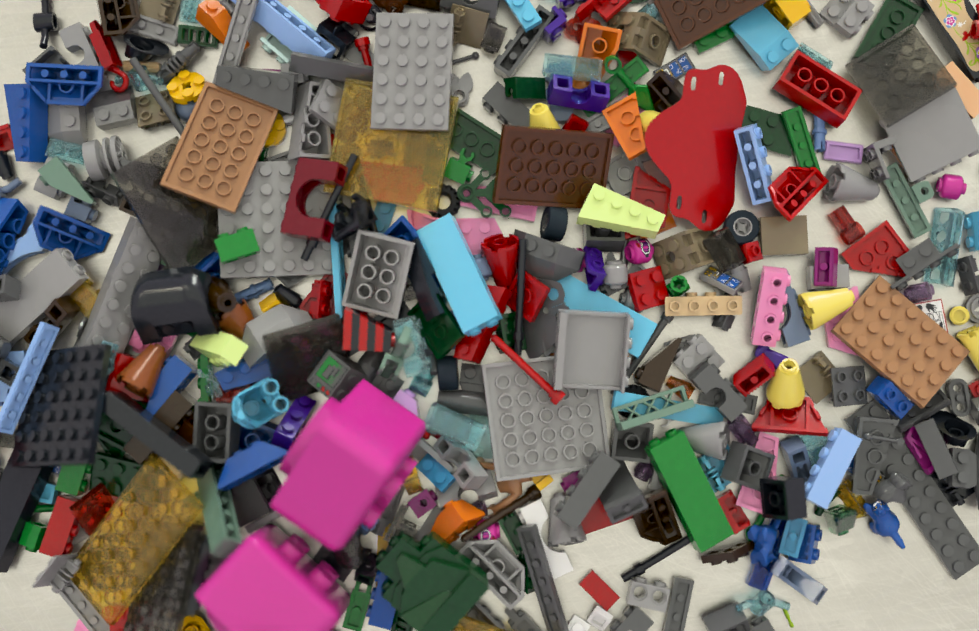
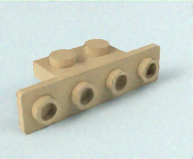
M691 292L681 297H665V316L741 315L742 296H716V292H705V296H697V292Z

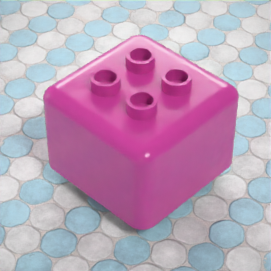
M363 379L341 403L335 398L330 397L306 425L280 465L279 470L288 477L269 507L332 551L342 549L362 523L370 529L373 527L416 466L417 462L409 456L425 433V422Z
M267 524L249 535L195 593L197 600L206 608L208 618L217 631H331L340 621L350 604L348 592L336 581L339 577L338 572L324 560L317 564L307 554L311 549L310 546L299 535L293 533L289 537L278 526L273 524Z

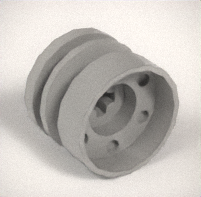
M114 135L110 139L108 137L103 138L102 145L97 139L82 144L84 164L92 181L96 182L107 179L109 172L113 177H117L119 174L121 176L127 175V171L121 164V159L127 160V154L119 136Z

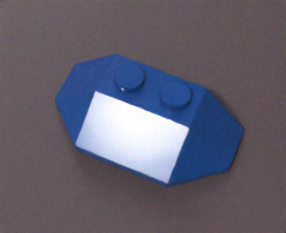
M26 62L25 82L46 104L86 106L103 87L104 67Z
M40 205L32 222L40 247L50 251L56 248H66L72 252L75 260L102 252L111 235L86 222Z
M259 440L251 443L250 447L245 450L241 449L234 452L233 456L228 458L217 485L218 490L229 491L282 463L289 450Z

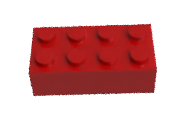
M799 50L789 59L772 89L835 128H838L847 119L863 91Z

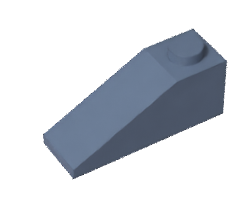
M797 435L780 441L781 451L790 476L804 478V483L807 482L812 467L805 444Z

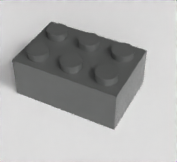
M198 401L195 402L193 446L212 459L214 463H226L227 459L239 450L240 424L235 422L231 416L232 403Z

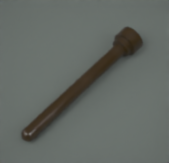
M533 484L527 488L525 495L461 535V541L467 542L528 501L532 502L542 498L540 490Z

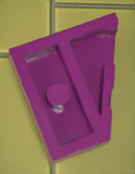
M915 426L906 431L903 439L925 474H932L934 467Z

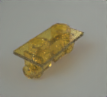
M844 479L842 484L838 486L841 492L838 497L843 501L849 514L854 519L866 517V511L863 508V505L866 503L861 495L855 497V494L851 492L852 480Z

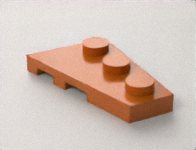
M634 92L602 110L603 116L629 161L646 152L637 95Z

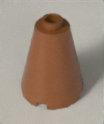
M241 298L240 301L242 303H236L232 311L218 315L220 317L218 320L220 323L219 328L241 341L246 323L254 319L245 298Z
M158 343L154 345L149 344L117 375L115 380L119 384L123 381L126 384L124 388L142 398L146 395L147 399H150L167 355L165 348Z

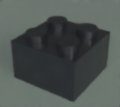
M772 476L759 479L763 518L787 521L807 518L804 478Z

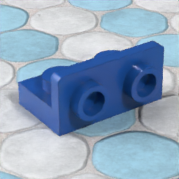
M807 523L798 559L788 556V560L806 564H815L818 561L820 550L817 549L818 541L822 539L820 525Z

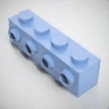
M757 123L739 127L733 132L752 204L757 205L772 201L767 188L772 183L770 177L772 176V168L770 164L767 165V149L765 146H762L761 138H763L762 130L757 126Z
M835 427L830 431L827 437L828 441L825 447L820 450L819 459L812 466L808 481L804 483L806 500L826 510L862 441L861 438L843 428Z

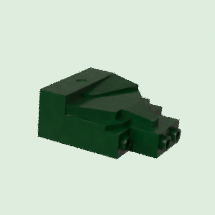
M401 531L390 539L389 546L385 550L382 549L375 558L376 568L389 577L381 586V596L391 603V606L400 612V617L416 631H452L489 589L487 573L434 531L429 535L426 534L419 544Z

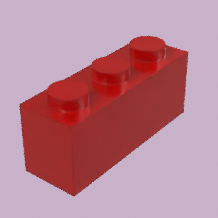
M65 494L57 496L39 553L51 557L71 554L73 550L72 541L80 529V526H78L80 518L82 519L86 512V507H84L86 501Z

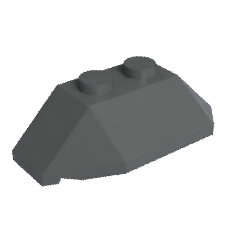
M515 229L514 235L519 239H527L525 271L532 276L544 280L559 281L580 271L586 252Z

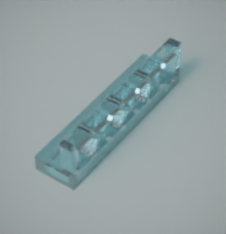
M935 208L930 240L938 250L941 249L943 252L957 242L960 245L965 216L964 211L958 208ZM941 212L950 213L949 220L942 224L940 221ZM944 230L946 239L939 243L937 234ZM959 253L951 258L945 257L941 260L942 265L936 267L940 270L939 280L930 279L931 272L934 269L928 268L925 271L924 282L954 287Z

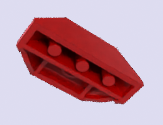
M788 167L767 188L774 207L790 222L829 180L816 167Z

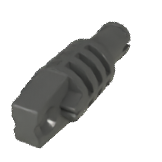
M192 40L182 51H177L155 74L157 79L162 84H165L177 76L181 69H185V65L188 66L192 57L201 51L200 46Z

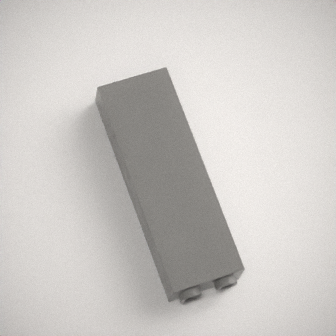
M56 248L20 280L22 282L19 300L0 302V336L15 345L28 333L33 325L38 324L47 316L44 311L54 299L71 295L89 278L84 267L75 261L74 255L70 250L66 248Z

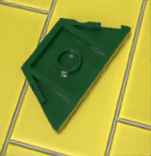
M747 105L741 127L757 123L763 134V138H761L762 146L766 147L767 152L790 158L792 151L782 115Z
M136 401L146 409L148 402ZM102 412L98 442H100L101 447L106 453L109 451L111 455L124 458L126 452L123 448L133 438V435Z

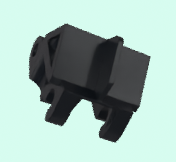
M330 17L319 23L316 30L326 41H330L338 48L337 56L333 55L331 59L341 61L344 60L346 51L359 34L346 21L336 22Z
M358 193L351 196L355 200L351 204V208L343 203L336 205V208L340 210L334 215L332 237L336 242L354 235L358 229H363L378 220L369 203Z

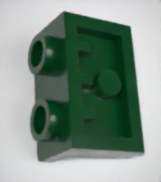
M516 312L502 314L503 319L499 320L496 329V335L513 351V331H515ZM525 334L524 340H522V350L527 349ZM496 346L497 350H499V353L503 354L504 352Z

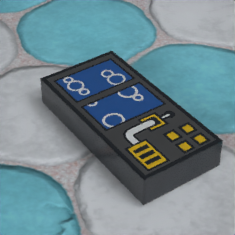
M685 52L653 71V74L655 75L662 70L678 80L685 76L689 70L696 68Z

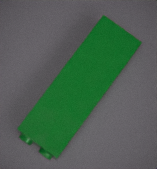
M673 428L665 432V436L662 438H655L649 441V445L644 447L664 489L667 491L668 497L693 548L702 553L732 536L734 532L684 431Z

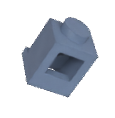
M71 196L64 214L91 224L97 218L98 211L92 209L91 204Z

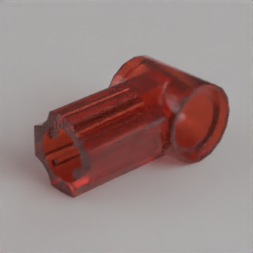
M844 205L829 214L839 229V235L846 245L850 246L865 236L863 227L857 221H854Z

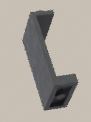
M615 460L621 466L599 496L612 525L648 508L641 490L637 487L624 460Z

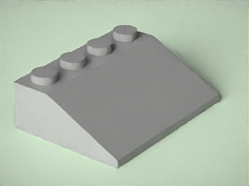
M358 229L341 306L398 320L415 243L367 229Z

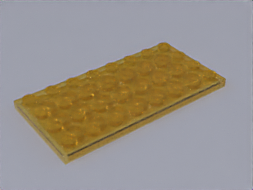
M151 454L78 551L76 558L81 560V567L73 578H70L109 626L116 624L204 508L200 501L157 454Z

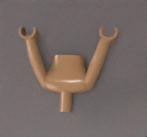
M476 457L484 469L494 470L493 463L485 462L482 457ZM532 477L496 482L500 493L511 494L498 504L489 505L486 510L491 509L493 513L488 517H491L519 498L523 492L522 483L532 481Z

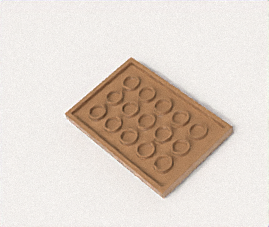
M206 81L163 175L160 186L235 214L279 110Z
M879 275L830 332L885 379L890 380L905 396L922 409L970 351L897 289L892 290L891 284Z

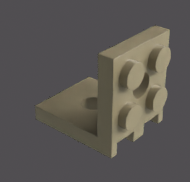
M618 12L608 21L607 27L621 30L625 28L621 35L618 51H633L655 67L662 66L671 38L666 26L646 12Z
M696 227L652 244L654 247L653 257L656 265L661 266L664 280L723 260L713 230L704 231ZM670 252H673L675 255L674 261L670 258Z

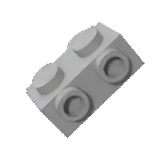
M830 0L819 15L844 37L848 38L852 34L855 36L861 30V22L863 20L868 21L874 14L872 9L875 5L869 0Z
M701 334L692 335L686 341L687 344L677 350L673 360L675 366L687 378L704 363L710 365L713 363L719 368L725 362L714 350L715 348Z

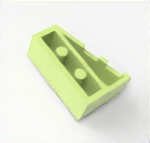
M221 331L219 334L203 336L196 334L190 343L191 347L210 359L208 362L215 367L236 366L249 347L235 336Z

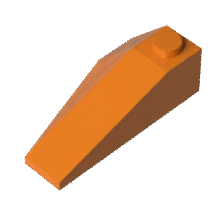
M588 22L584 23L573 76V88L584 89L591 80L601 81L606 72L603 65L604 60L610 55H616L623 30Z
M462 499L455 502L451 500L443 506L444 510L438 515L430 533L434 531L451 544L460 538L458 534L466 529L470 530L486 514Z

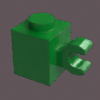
M466 148L460 151L459 159L455 157L449 159L443 176L460 184H465L467 181L470 182L474 171H472L473 166L466 162L473 160L475 153L472 152L469 158L465 157L464 152Z
M26 521L19 544L25 546L27 551L37 552L40 549L48 525L39 521Z

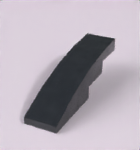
M416 238L410 241L414 242L415 246L408 274L417 301L428 321L444 313V310L436 294L440 293L432 277V274L436 272L422 244Z

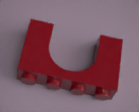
M299 157L295 167L294 179L290 186L291 191L286 203V211L281 222L280 232L293 238L330 243L334 224L326 219L309 217L305 208L306 199L309 193L319 185L326 184L344 187L348 168L340 162Z

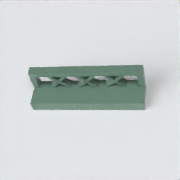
M684 385L611 408L617 430L622 431L695 407L693 399L688 400ZM680 391L683 402L676 403L670 400L673 393ZM658 397L665 400V404L661 409L653 406L655 399ZM640 403L648 406L643 415L635 412L637 405ZM625 409L630 414L627 420L621 422L617 411Z

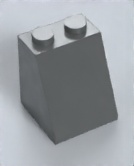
M273 467L231 489L239 528L273 511L269 505L282 486Z

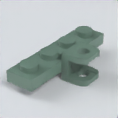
M897 162L886 167L890 179L883 181L913 239L933 230L919 205L933 197L934 191L930 183L922 181L910 187Z
M404 326L391 354H385L377 375L388 379L392 372L394 374L391 381H396L404 363L402 358L413 338L410 336L412 328Z

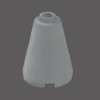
M841 163L831 165L825 175L829 182L826 185V190H823V195L829 201L874 200L880 193V187L876 181Z
M727 421L679 428V430L684 431L694 452L719 460H726L728 455L726 447L730 440V430Z
M564 492L556 493L554 498L550 499L549 547H559L558 544L567 546L587 541L581 524L575 530L554 515L556 512L554 508L557 503L566 498Z

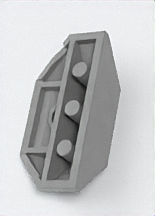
M48 104V138L70 155L82 154V144L88 141L85 106Z
M278 304L246 323L242 342L249 347L245 351L243 358L249 368H252L318 328L307 311Z
M498 539L469 540L459 550L460 553L487 573L489 589L509 610H512L524 598L525 566Z

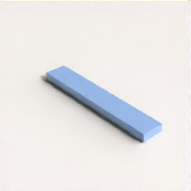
M40 321L1 408V433L13 435L60 330L58 326Z

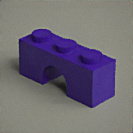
M553 74L547 88V104L602 113L610 99L609 83L591 80L586 88L575 89L572 87V77Z
M299 393L275 429L271 444L290 450L301 428H304L309 421L316 401Z

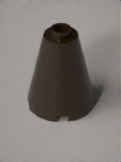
M211 276L212 280L209 286L208 299L212 314L232 311L236 306V298L230 285L220 277Z

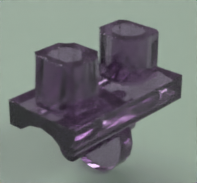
M740 414L733 422L728 421L729 425L727 427L739 443L753 446L758 441L755 435L756 432L752 431L750 423L743 414Z

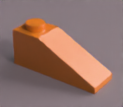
M205 0L198 5L195 19L224 45L232 17L217 0ZM246 41L244 51L250 47L248 41Z

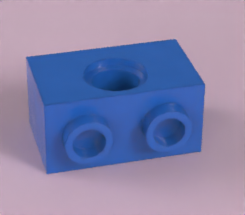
M877 376L865 389L889 414L899 419H902L914 405L890 380L881 376Z

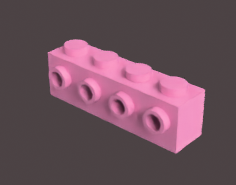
M762 267L750 336L752 345L775 347L776 341H780L781 330H779V324L783 323L784 312H782L783 305H786L788 297L785 291L786 286L789 287L791 282V275L788 274L786 268Z

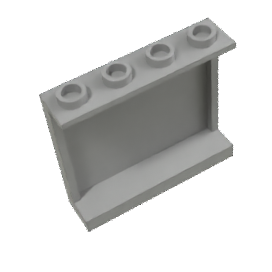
M954 84L879 120L881 127H884L888 137L893 135L896 137L897 143L892 146L909 178L907 179L908 182L914 181L915 184L926 179L925 175L931 172L935 175L943 171L944 166L948 164L951 166L962 162V157L966 155L972 157L979 153V135Z
M558 309L552 379L554 390H562V388L619 390L625 394V388H628L629 377L626 376V371L630 368L628 349L632 348V338L629 337L630 330H633L634 319L631 318V315L625 312Z

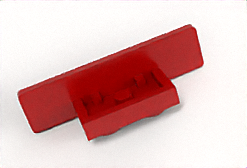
M588 0L577 8L575 12L577 20L582 22L593 11H596L608 22L632 0Z

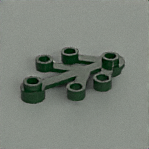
M488 168L481 169L480 174L471 184H462L458 188L457 196L459 200L464 203L471 202L481 212L483 218H489L492 215V209L489 206H485L477 197H485L500 211V215L503 218L511 215V208L509 206L492 202L495 178L485 189H477L484 180H488L491 177V171ZM487 171L489 176L483 177L482 172ZM465 190H468L470 192V196L465 197L463 195V192ZM504 208L509 210L508 215L502 213ZM488 209L490 214L484 215L483 210Z

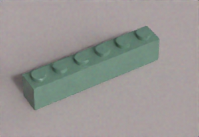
M214 463L204 478H197L210 553L217 558L226 560L242 543L231 490H218L217 487L225 463Z

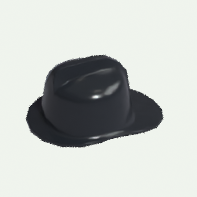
M125 34L123 36V40L126 43L125 56L130 59L136 57L138 61L146 62L151 60L154 55H165L169 52L168 46L160 41L140 37L135 34Z
M940 410L930 417L931 419L934 418L944 441L949 445L964 447L967 441L973 439L977 434L976 428L973 425L947 411Z

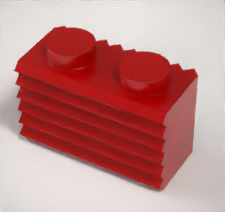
M762 353L733 375V385L743 396L747 397V394L759 388V385L762 386L763 383L772 379V376L775 377L774 363Z

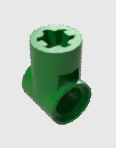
M676 275L666 285V288L671 297H680L690 289V286L684 276Z

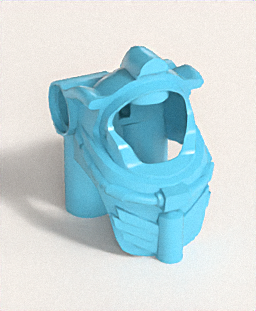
M266 377L234 397L231 416L241 426L247 429H256L288 411L289 401L278 392V382Z

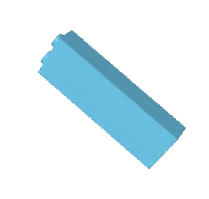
M448 213L417 230L418 237L436 272L435 274L463 334L473 337L480 334L481 330L488 326L490 328L497 325L503 317L475 262V258L456 218Z
M571 275L557 281L563 287L565 305L572 310L629 313L631 318L634 319L633 330H630L629 338H632V348L628 349V354L639 359L658 325L657 323L598 290L596 292L588 290L587 284ZM551 288L548 294L551 300H556L559 295L555 288Z

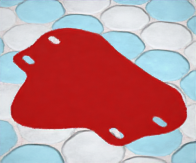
M717 65L707 70H689L685 75L683 94L680 101L657 115L648 125L644 135L645 146L649 156L670 181L669 208L671 213L676 217L689 220L698 229L704 231L717 229L727 218L735 201V170L738 147L733 131L742 126L747 100L738 73L727 65ZM720 72L724 74L722 85L718 83ZM693 77H696L695 90L691 89V81ZM678 196L682 197L680 209L676 207ZM706 210V222L702 223V212Z

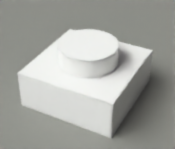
M597 605L588 616L587 622L600 631H604L611 622L613 615Z
M574 614L567 626L569 631H588L591 624Z

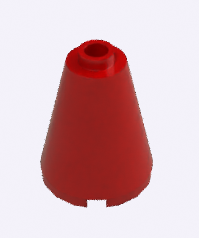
M503 234L491 235L483 239L484 243L481 242V248L492 270V277L496 286L509 289L516 275L519 238L513 234H509V237H503Z

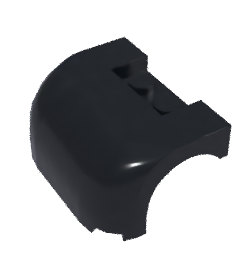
M183 266L148 272L137 280L131 295V317L143 345L162 342L163 337L193 332H197L198 336L218 332L220 323L213 316L208 299L209 286L212 280L208 271L204 272L194 268V266Z

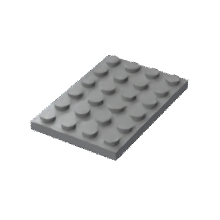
M376 12L371 108L372 130L449 132L454 14Z

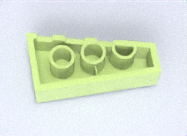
M594 183L580 211L576 224H586L595 228H607L615 232L622 231L631 235L655 239L666 215Z

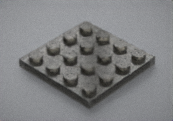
M914 24L845 65L846 70L858 87L863 90L862 93L887 128L957 86L956 81Z
M338 313L262 336L271 379L278 382V392L281 396L287 398L288 401L319 392L307 382V378L328 349L348 358L347 351L342 350L343 329Z

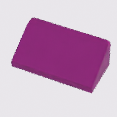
M815 247L814 286L837 287L838 248Z

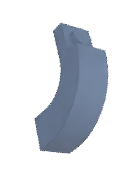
M780 556L770 571L816 605H818L828 590L783 556Z

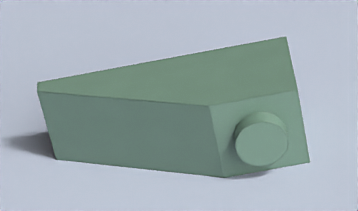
M55 156L37 170L41 174L40 180L46 186L50 185L95 206L98 204L61 158Z

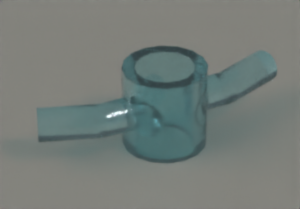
M142 65L154 84L162 85L164 83L163 78L150 75L147 67ZM132 68L128 72L130 82L133 83L135 90L138 92L148 90L138 73ZM116 76L115 83H123L122 77Z
M761 590L752 599L745 600L735 606L738 612L750 608L753 614L757 616H763L772 607H779L785 610L790 609V603L775 599L774 595L767 590Z

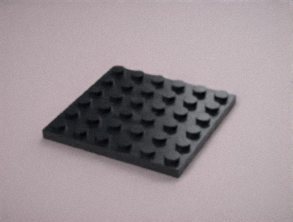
M98 344L50 350L19 419L11 467L94 465L112 345Z

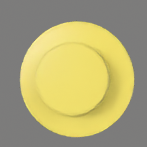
M956 306L949 313L951 322L956 325L965 324L970 317L969 311L963 306Z

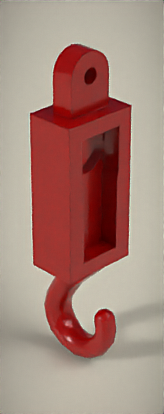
M97 20L89 23L93 32L89 35L104 70L116 73L123 79L122 86H115L114 81L111 80L110 87L115 92H124L129 86V77L120 69L123 65L111 37H104L101 25Z

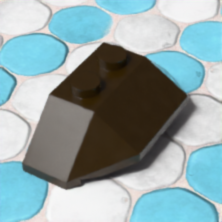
M96 0L104 37L125 35L140 20L137 0Z
M662 70L657 72L646 83L654 109L657 112H663L679 102L682 97L683 84Z
M660 488L644 495L648 508L632 515L640 537L653 542H660V544L665 546L683 538L667 491Z

